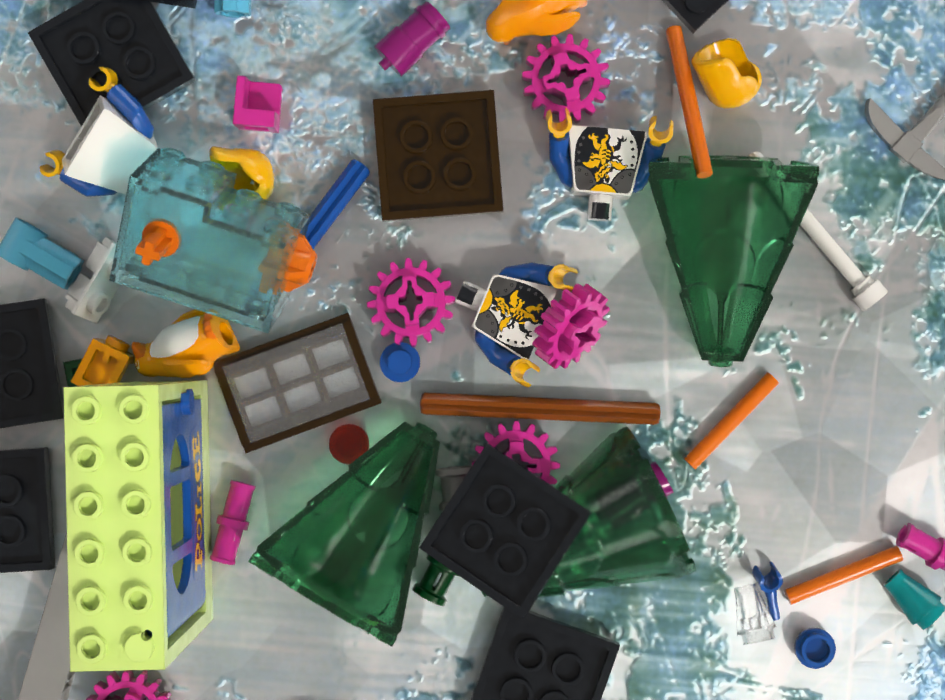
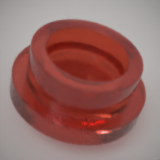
M341 425L330 436V452L337 461L343 464H355L361 461L368 453L369 437L358 425Z

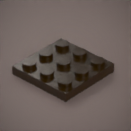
M494 90L373 99L383 222L503 213Z

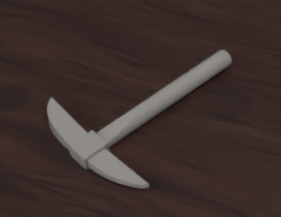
M945 92L916 125L906 132H903L871 98L867 99L865 103L866 119L873 131L890 147L889 150L903 163L907 162L916 170L933 178L945 180V168L921 148L924 138L945 116Z

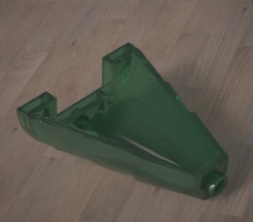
M692 155L679 156L678 162L669 161V157L649 160L650 175L648 181L666 234L665 243L681 286L679 296L702 360H707L709 365L716 367H730L733 365V361L743 362L773 300L771 292L794 246L792 242L818 186L819 166L796 160L791 161L790 165H784L778 158L709 155L713 175L707 178H697Z
M403 422L348 465L349 471L308 501L304 509L258 545L256 552L252 554L248 562L366 634L373 635L384 644L393 647L397 640V635L402 630L412 572L417 565L424 516L429 515L441 446L440 441L435 439L438 434L419 422L415 426Z
M627 426L615 433H611L570 475H565L555 486L556 489L593 514L538 598L565 596L567 591L617 588L622 584L680 579L684 575L696 572L693 559H689L686 553L690 549L669 501L648 459L641 456L638 450L640 445Z

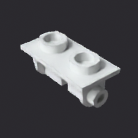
M106 236L102 243L98 241L84 265L95 273L92 278L82 273L78 275L70 291L65 296L68 299L65 307L76 316L98 323L102 314L109 308L111 299L122 280L129 274L137 254L119 246L120 244Z

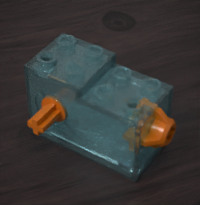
M158 148L129 177L109 281L269 333L289 301L291 291L309 283L313 275L317 254L306 239L311 214L302 212L298 206L291 203H275L263 199L260 194L252 190L233 189L237 174L225 170L219 163L212 161L199 162L185 157V154L177 149Z

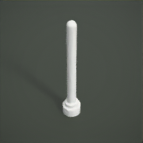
M760 152L750 153L747 158L748 164L853 287L850 291L854 294L852 300L862 311H865L885 296L888 290L880 280H873L870 275L864 276Z

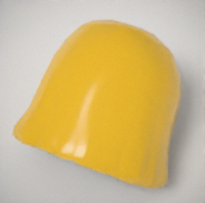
M736 38L721 39L707 44L692 57V65L709 100L717 107L728 109L742 106L748 103L760 89L762 83L760 70L754 63L748 60L740 41Z
M216 146L210 148L209 156L213 192L218 212L224 213L235 208L255 206L265 202L271 196L274 189V173L272 164L265 154L254 149H230Z

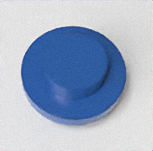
M402 342L400 345L392 343L382 352L380 367L388 379L394 382H406L417 374L420 368V356L417 350L408 343Z
M814 627L808 628L798 635L795 640L794 651L796 657L803 665L808 668L819 669L827 666L833 660L836 645L828 632Z

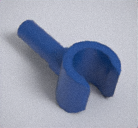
M770 562L771 570L765 576L762 575L756 565L752 569V574L767 597L770 620H779L777 590L783 584V578L773 562Z

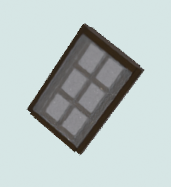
M349 313L214 362L213 365L245 453L382 403Z

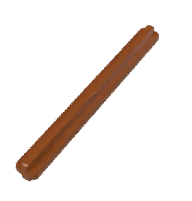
M426 392L421 395L420 411L426 415L656 425L659 424L661 413L659 404L649 402Z

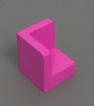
M237 75L233 124L239 130L279 133L282 86L275 83L253 82L246 76Z

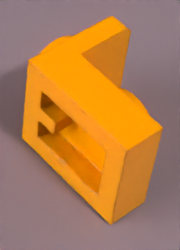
M108 335L106 340L93 338L71 383L77 386L120 382L128 365L134 364V355L128 352L130 345L111 335Z

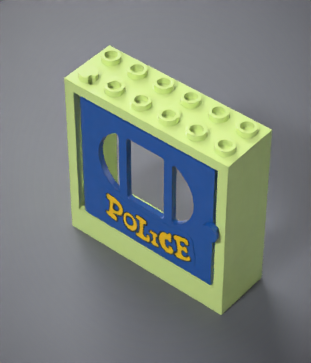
M208 380L133 381L63 387L70 672L165 670L213 620L212 560H210L212 540Z

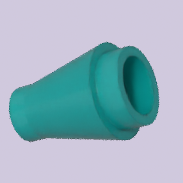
M901 569L896 571L883 585L891 593L912 625L917 624L922 630L932 625L945 611V606L940 602L941 596L906 575Z

